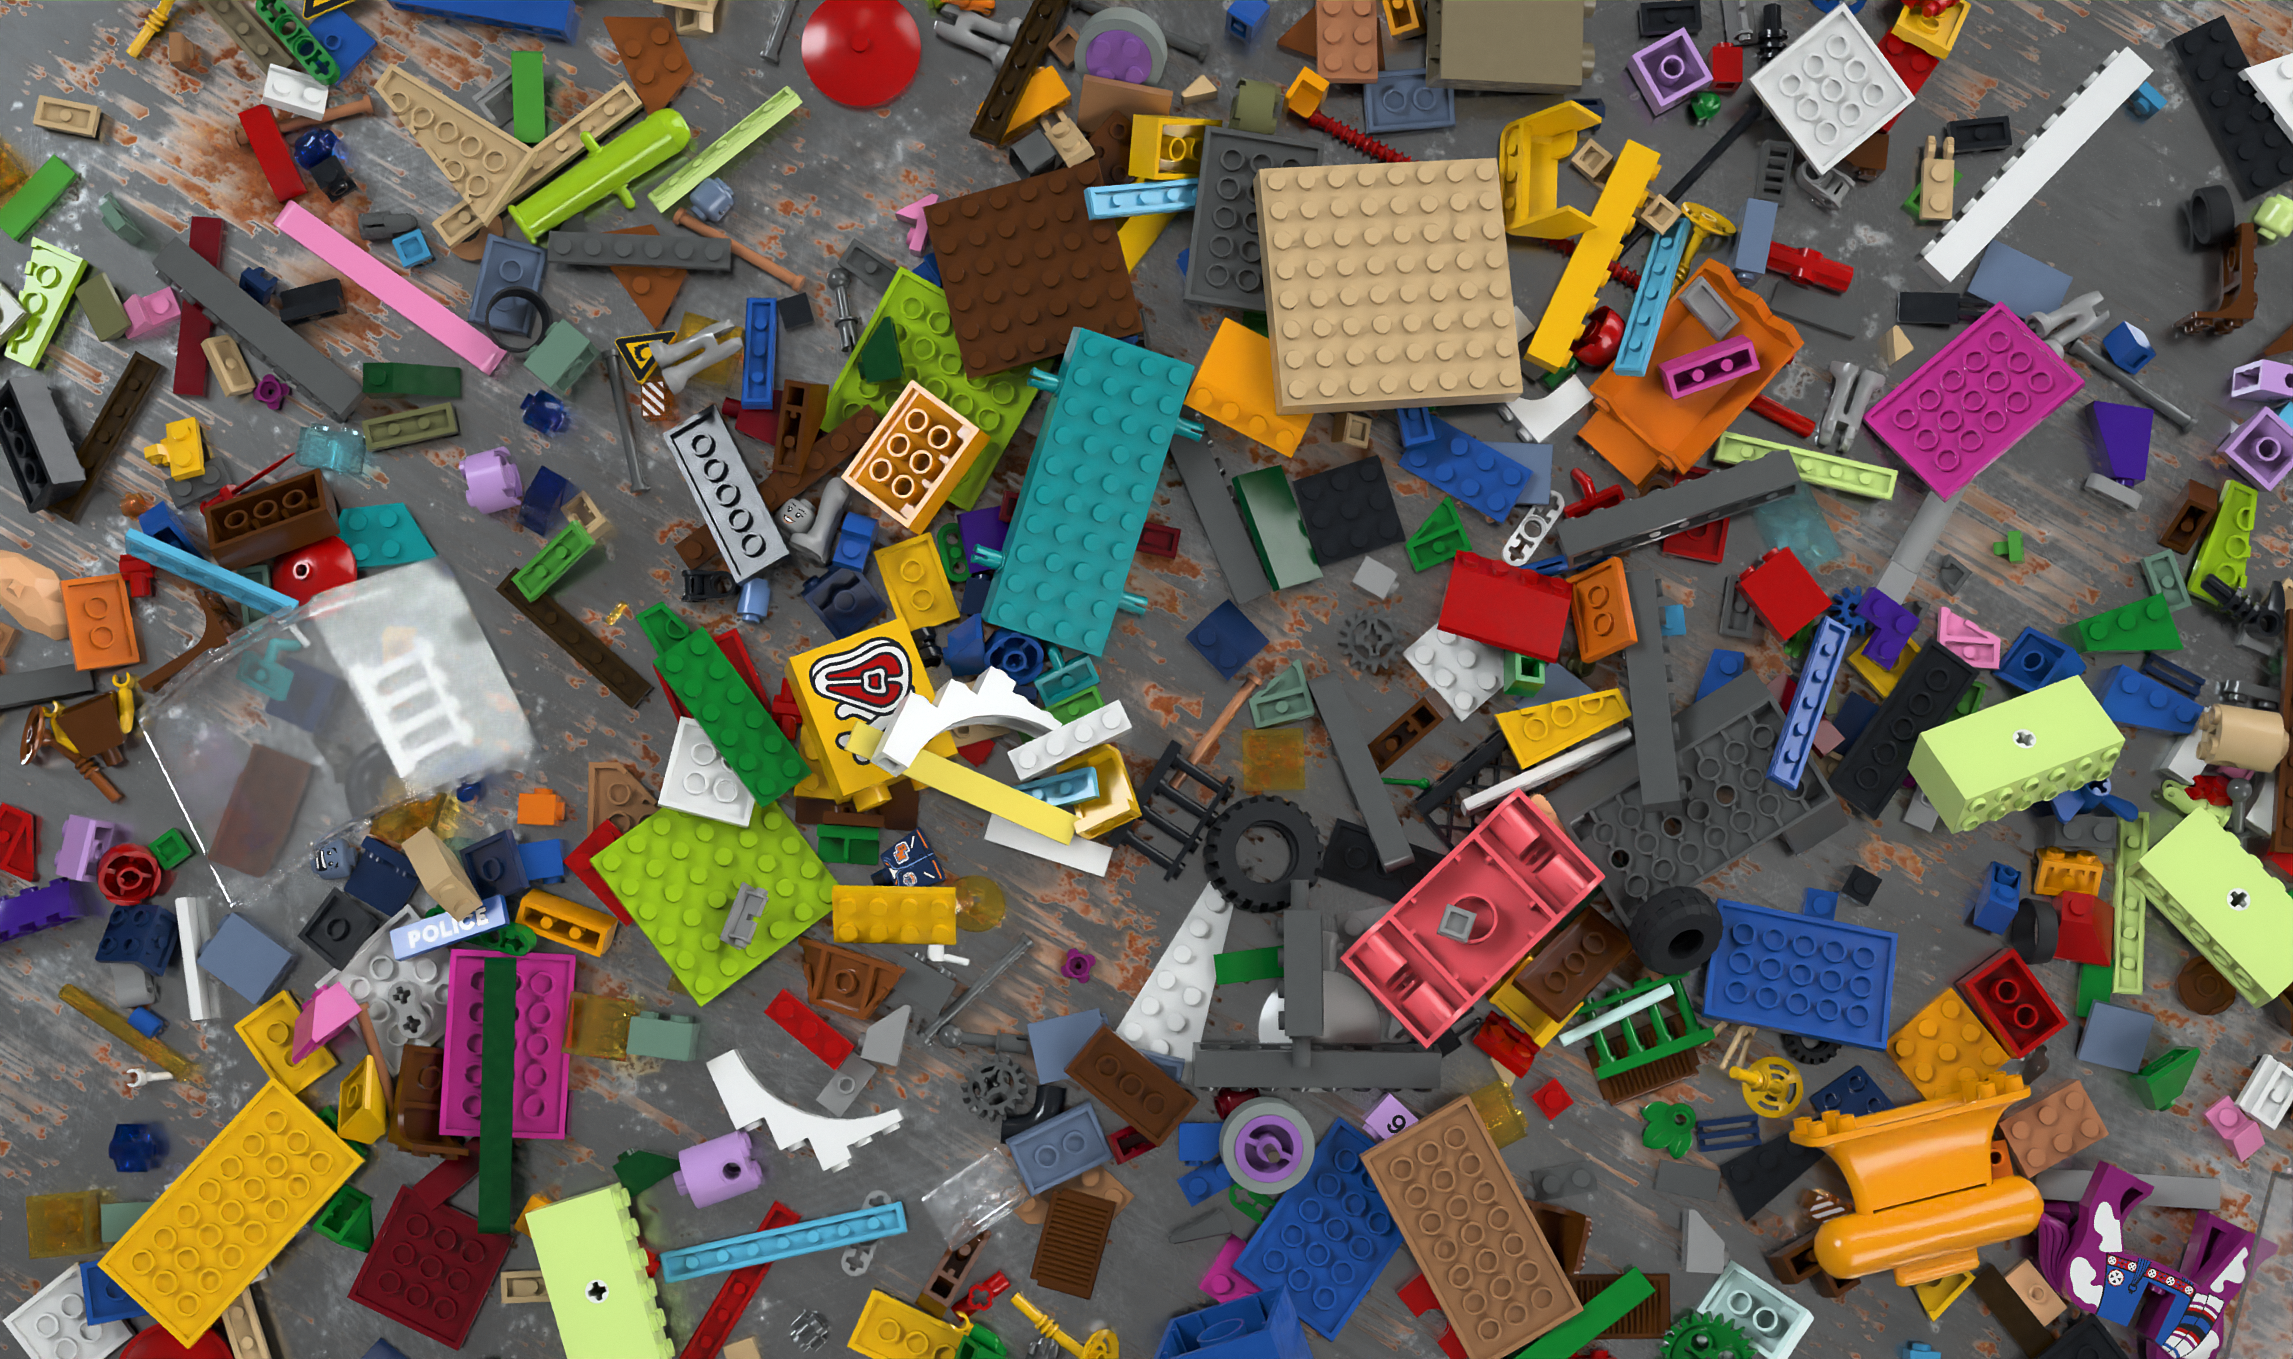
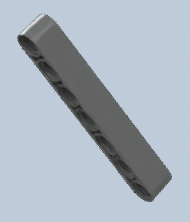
M1334 670L1306 681L1310 695L1384 871L1387 874L1414 863L1415 859L1336 671Z

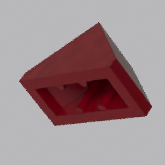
M1130 1124L1106 1134L1117 1165L1157 1147Z

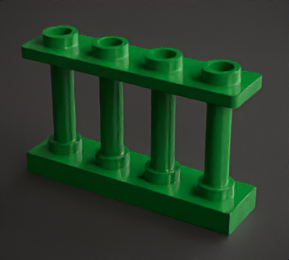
M1690 971L1679 975L1663 974L1664 978L1653 982L1650 976L1634 982V989L1624 992L1623 988L1619 987L1606 992V999L1595 1002L1594 998L1591 997L1583 1000V1006L1573 1015V1018L1584 1015L1586 1022L1597 1018L1595 1012L1597 1009L1611 1004L1615 1009L1624 1005L1625 999L1639 994L1641 996L1653 991V989L1669 983L1687 1028L1684 1030L1686 1036L1674 1039L1673 1034L1670 1035L1658 1003L1646 1007L1658 1037V1040H1655L1657 1046L1646 1050L1645 1046L1640 1044L1630 1016L1619 1020V1024L1629 1047V1050H1627L1628 1057L1617 1060L1615 1055L1612 1056L1602 1029L1592 1033L1591 1036L1601 1059L1598 1061L1600 1067L1593 1070L1597 1082L1716 1038L1712 1026L1703 1029L1702 1024L1698 1025L1681 981V979L1691 975Z

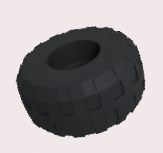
M1687 886L1666 888L1656 895L1649 897L1637 909V913L1631 921L1629 941L1636 955L1652 972L1664 975L1684 974L1686 971L1694 970L1701 963L1706 962L1711 957V954L1716 951L1719 941L1722 939L1723 918L1715 904L1700 889Z

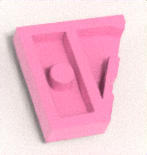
M1939 607L1937 641L1976 669H1999L2001 639L1988 631L1981 630L1978 625L1968 619L1964 620L1952 613L1951 609Z

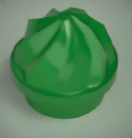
M1699 91L1697 96L1690 99L1699 121L1705 118L1707 120L1712 119L1721 107L1720 97L1712 91Z

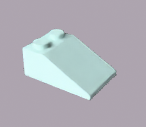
M1730 1260L1723 1274L1720 1275L1697 1309L1702 1315L1707 1311H1711L1713 1320L1719 1313H1723L1724 1323L1734 1318L1735 1324L1733 1328L1737 1330L1744 1326L1743 1338L1753 1337L1752 1342L1748 1344L1749 1349H1758L1759 1352L1756 1354L1764 1359H1788L1814 1320L1809 1310L1733 1260Z

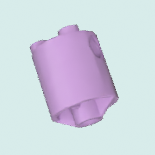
M738 1130L679 1151L681 1170L673 1173L679 1194L681 1196L690 1194L697 1209H701L757 1189L758 1185L761 1184L760 1177L763 1174L758 1160H752L750 1149L752 1148V1143L748 1132L740 1133ZM733 1162L738 1164L739 1166L733 1167L730 1166L728 1163Z

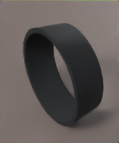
M511 286L500 290L492 297L486 309L485 327L488 336L499 348L512 353L529 351L536 344L539 346L546 338L545 332L552 325V314L548 303L539 293L523 286ZM520 297L531 302L539 311L542 319V331L538 340L530 347L520 349L507 346L492 332L489 324V313L492 307L501 299Z
M2023 898L2019 902L2018 912L2013 918V948H2015L2026 965L2048 963L2052 960L2058 944L2059 930L2055 909L2049 902ZM2036 918H2037V923H2038L2037 945L2035 944V923H2036Z

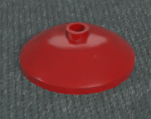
M336 535L280 554L276 557L272 569V589L299 601V619L316 621L328 618L343 608L355 589L357 581L355 556L349 545ZM306 567L307 571L305 575L302 576V571Z

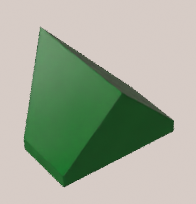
M345 1184L315 1222L312 1230L339 1245L369 1253L374 1243L372 1199Z

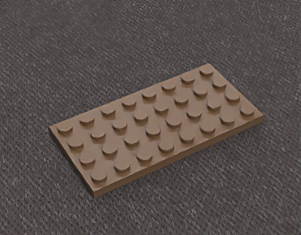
M1468 1094L1460 1096L1358 1155L1468 1359H1501L1584 1310Z

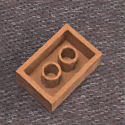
M2070 1078L2004 1113V1116L1999 1118L1994 1129L1998 1138L2006 1139L2010 1161L2018 1175L2025 1178L2035 1176L2109 1135L2080 1080Z

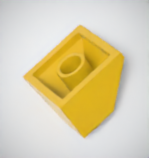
M366 1055L340 1083L337 1135L341 1138L372 1145L381 1135L385 1134L389 1119L386 1117V1102L374 1058L371 1055Z

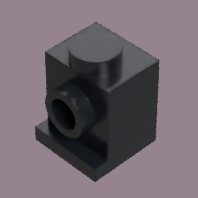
M335 154L309 169L321 191L328 196L332 203L358 189L344 163Z

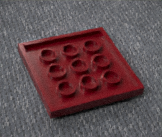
M402 1184L347 1298L459 1351L515 1237L510 1234H478L477 1218L446 1203L441 1204L432 1212L411 1186Z

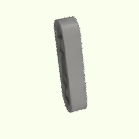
M874 1190L865 1198L861 1210L874 1207L870 1203L871 1198L877 1199L881 1195L884 1197L883 1203L890 1204L893 1203L892 1197L885 1190ZM880 1238L869 1242L857 1243L862 1247H870L871 1250L870 1253L863 1250L860 1260L864 1262V1266H858L856 1270L850 1268L851 1262L847 1261L848 1256H855L858 1247H852V1244L847 1245L841 1260L845 1273L850 1276H860L865 1273L871 1263Z

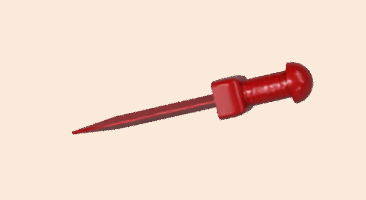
M291 453L274 462L239 486L235 484L225 485L219 490V495L208 502L204 500L200 504L201 514L205 516L204 508L241 496L240 491L279 467L295 453Z

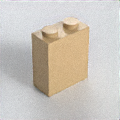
M427 826L401 844L426 892L457 922L483 905L458 857Z

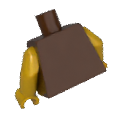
M126 672V682L119 684V677L115 674L112 677V682L119 689L117 693L115 689H111L68 708H65L62 703L53 700L52 702L55 706L53 713H51L48 707L43 706L44 716L51 718L49 723L57 742L74 753H80L84 758L100 753L107 767L121 762L124 758L117 746L126 741L128 733L133 727L135 708L131 689L135 683L134 678Z

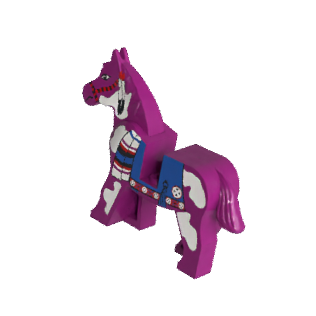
M2099 1160L2079 1202L2078 1221L2070 1230L2063 1221L2045 1212L2041 1215L2037 1228L2038 1253L2042 1271L2049 1285L2057 1295L2081 1309L2126 1327L2145 1288H2148L2152 1292L2134 1328L2146 1341L2147 1359H2216L2223 1344L2224 1310L2226 1306L2248 1282L2256 1265L2262 1259L2272 1254L2277 1245L2199 1209L2179 1272L2140 1253L2125 1249L2122 1234L2123 1224L2133 1208L2152 1194L2155 1186Z

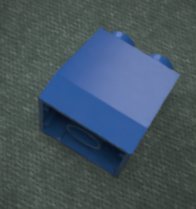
M1285 1284L1170 1319L1153 1359H1314L1287 1287Z

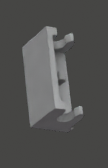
M512 67L472 97L490 122L499 129L514 118Z

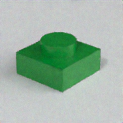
M171 828L148 845L164 870H170L193 853L177 828Z

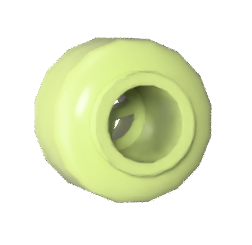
M2277 194L2276 197H2267L2254 217L2255 224L2260 227L2258 233L2272 241L2275 240L2276 236L2281 238L2288 237L2293 230V200Z

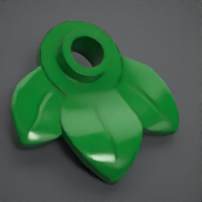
M1655 1101L1645 1106L1641 1113L1650 1124L1643 1135V1146L1651 1149L1668 1147L1674 1159L1685 1155L1693 1141L1691 1130L1696 1123V1114L1693 1108L1685 1103L1669 1105L1662 1101ZM1682 1114L1687 1120L1685 1123L1679 1124L1675 1121V1116Z

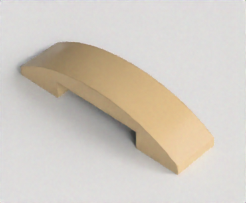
M1591 138L1571 159L1572 164L1601 192L1616 163L1613 161L1614 156ZM1645 187L1644 190L1649 192L1642 208L1636 206L1632 217L1663 236L1683 212L1661 194L1657 196Z

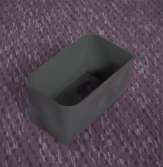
M1039 129L1010 146L1009 162L1021 180L1054 171L1056 152Z

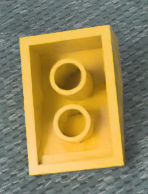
M1133 114L1128 175L1153 180L1198 178L1206 125L1222 127L1223 120Z

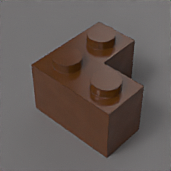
M1819 1228L1768 1256L1782 1285L1798 1284L1811 1276L1822 1298H1837L1862 1283L1859 1277L1854 1279H1836L1828 1275L1818 1264L1814 1254V1237Z

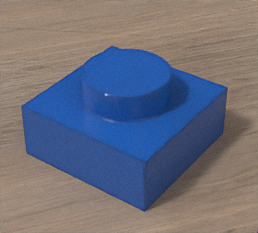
M1806 888L1802 915L1834 921L1839 893Z

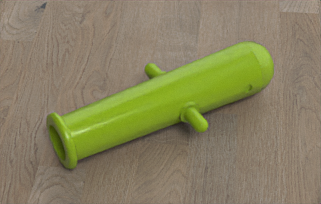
M665 108L655 111L604 147L603 145H598L589 131H583L580 134V139L589 152L587 154L588 157L516 207L510 204L507 209L531 245L537 244L536 238L611 193L613 195L617 194L625 208L632 209L635 206V200L626 188L628 183L681 152L691 138L690 128L679 112L673 108Z

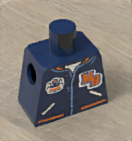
M921 827L916 828L882 853L880 857L885 868L870 875L874 886H890L894 884L895 886L927 887L947 880Z

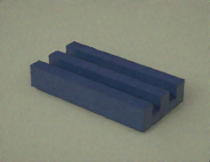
M2152 652L2148 653L2139 672L2144 676L2149 672L2188 692L2189 695L2186 698L2192 701L2199 696L2200 688L2206 682L2205 679ZM2152 662L2194 683V685L2191 686L2151 665Z
M1758 1114L1696 1121L1699 1152L1762 1145L1759 1135ZM1751 1122V1127L1707 1133L1703 1131V1127ZM1752 1134L1753 1139L1705 1145V1139Z

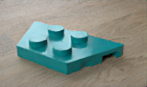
M403 502L342 509L338 519L341 533L336 536L343 539L351 548L356 559L357 569L439 561L437 553L432 549L425 534Z

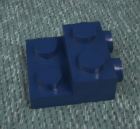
M831 561L826 566L829 571L820 578L817 575H813L807 579L802 585L804 590L800 594L838 641L851 636L888 606L862 573L834 566Z

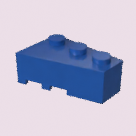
M2124 664L2111 668L2096 697V700L2115 726L2137 728L2173 736L2191 734L2204 709L2203 706Z

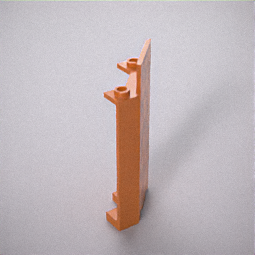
M1708 258L1667 302L1645 376L1616 375L1613 371L1615 359L1588 388L1595 399L1593 404L1598 411L1577 434L1639 490L1649 482L1661 467L1669 472L1673 469L1685 475L1802 347L1804 341L1793 324L1772 314L1760 295L1742 287L1728 266ZM1698 276H1703L1740 318V321L1721 341H1716L1678 299V296ZM1741 334L1752 340L1760 367L1759 370L1675 400L1665 393L1657 364Z

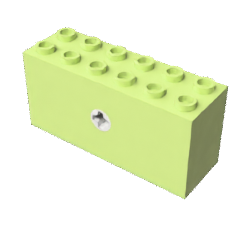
M2075 675L1921 732L1907 769L1950 832L1955 834L1962 830L1971 831L1979 824L1989 820L1997 821L2012 811L2026 810L2033 803L2041 800L2050 801L2062 792L2068 790L2076 791L2091 781L2106 779L2111 775L2112 768L2120 756V751L2126 739L2079 675Z
M2199 805L2123 874L2255 1009H2258L2275 999L2293 982V899L2285 892L2284 884L2279 879L2271 877L2263 869L2261 861L2256 856L2248 854L2240 846L2239 839L2233 833L2226 832L2218 824L2217 817L2210 810L2203 809Z
M620 1182L537 1207L525 1214L567 1359H672L675 1356L673 1342L671 1338L666 1339L663 1329L666 1326L665 1314L662 1308H657L654 1297L658 1295L655 1281L653 1278H648L645 1266L649 1265L647 1253L644 1248L639 1247L637 1236H640L639 1226L636 1219L630 1217L628 1206H631L630 1196L627 1188H622Z

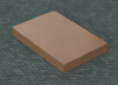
M1085 74L1082 84L1077 128L1081 131L1094 132L1115 110L1120 111L1132 124L1133 114L1169 116L1173 91Z

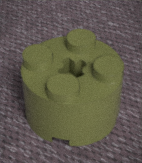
M1239 77L1235 87L1239 89V94L1232 99L1228 129L1274 135L1277 117L1272 116V114L1274 113L1275 106L1279 105L1282 88L1276 87L1273 83Z

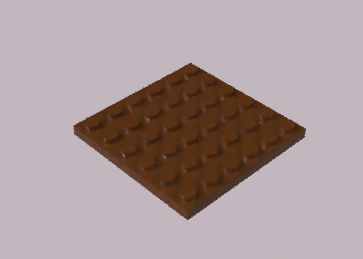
M1098 159L923 207L968 381L1064 356L1073 326L1117 340L1145 334L1114 218L1089 220L1084 190L1088 187L1105 186Z

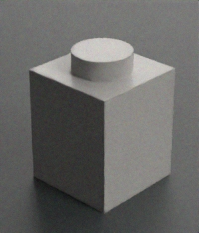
M1366 556L1350 585L1373 599L1382 602L1385 596L1391 599L1399 583L1395 581L1398 573Z

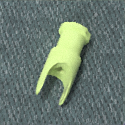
M2174 780L2163 782L2164 798L2175 804L2183 813L2189 815L2200 805L2203 809L2210 810L2217 817L2218 824L2222 828L2226 825L2232 813L2231 806L2211 805L2207 799L2192 800L2184 791L2186 787L2190 786L2182 785Z

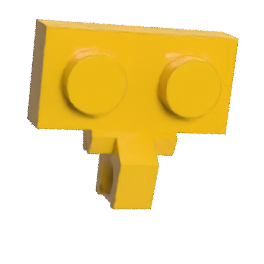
M195 416L167 423V438L160 440L161 444L156 443L144 448L145 459L151 466L159 464L170 466L171 477L176 482L205 474L200 424Z

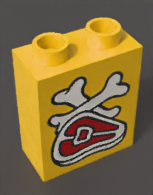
M904 617L791 657L784 668V673L836 804L839 805L853 799L858 813L892 800L887 786L909 777L902 774L895 777L870 762V760L844 750L855 722L860 721L884 732L898 703L910 692L924 696L930 704H932L935 698V693ZM949 730L933 737L922 747V749L950 761L958 754ZM910 778L915 791L930 787Z

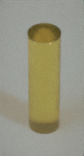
M621 600L604 621L611 625L627 604Z

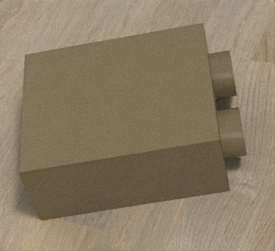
M1428 0L1426 88L1566 94L1582 86V79H1589L1592 76L1595 64L1593 43L1583 42V18H1592L1596 7V0Z

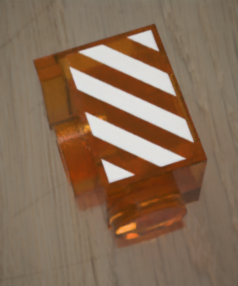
M648 377V381L640 384L642 418L645 422L676 421V414L670 410V407H674L675 404L674 394L669 389L664 377Z
M1808 1189L1801 1199L1800 1205L1803 1208L1800 1213L1820 1224H1824L1832 1218L1848 1215L1853 1205L1843 1200L1837 1204L1839 1198L1823 1189L1820 1194Z

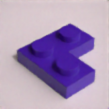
M1869 586L1854 613L1874 626L1876 630L1861 654L1881 669L1890 671L1920 619L1876 587Z

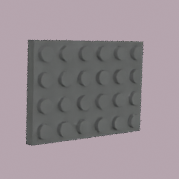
M1206 125L1183 302L1267 315L1253 179L1259 169L1322 166L1325 144Z

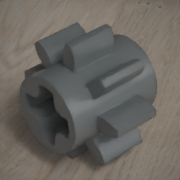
M802 1314L791 1324L794 1331L789 1336L803 1352H806L809 1348L816 1352L826 1343L827 1340L823 1335L828 1332V1329L816 1315L812 1314L807 1318Z
M1041 1338L1038 1343L1031 1342L1025 1359H1064L1066 1354L1060 1352L1061 1346L1054 1339Z

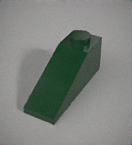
M394 362L363 363V393L370 399L461 398L462 369L459 367Z

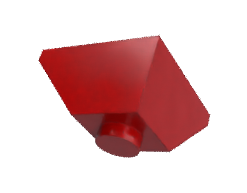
M2063 890L2052 899V906L2057 915L2059 930L2058 944L2053 959L2109 968L2111 965L2114 907L2095 895Z

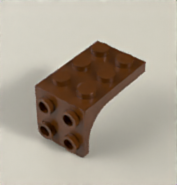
M2240 223L2234 227L2230 240L2221 241L2222 296L2218 310L2216 312H2191L2176 322V329H2184L2186 334L2203 333V330H2214V334L2228 335L2232 334L2235 329L2243 328L2244 324L2254 319V310L2258 304L2257 292H2254V280L2258 274V265L2254 262V250L2258 243L2257 233L2254 232V223Z
M202 589L194 592L206 616V628L203 637L192 649L140 679L138 683L143 692L161 697L165 696L166 698L170 697L182 689L180 685L189 680L194 682L208 674V668L215 664L220 666L231 661L234 658L233 653L245 647L241 639L244 637V633L235 621L231 622L226 614L229 611L228 606L220 595L215 596L212 592H206Z
M404 1043L387 1142L398 1145V1151L408 1152L413 1156L430 1157V1154L439 1155L443 1159L458 1160L459 1155L468 1156L470 1149L462 1147L454 1135H439L444 1048Z
M1524 1198L1564 1273L1578 1277L1585 1265L1586 1257L1584 1252L1586 1243L1592 1234L1591 1216L1567 1207Z

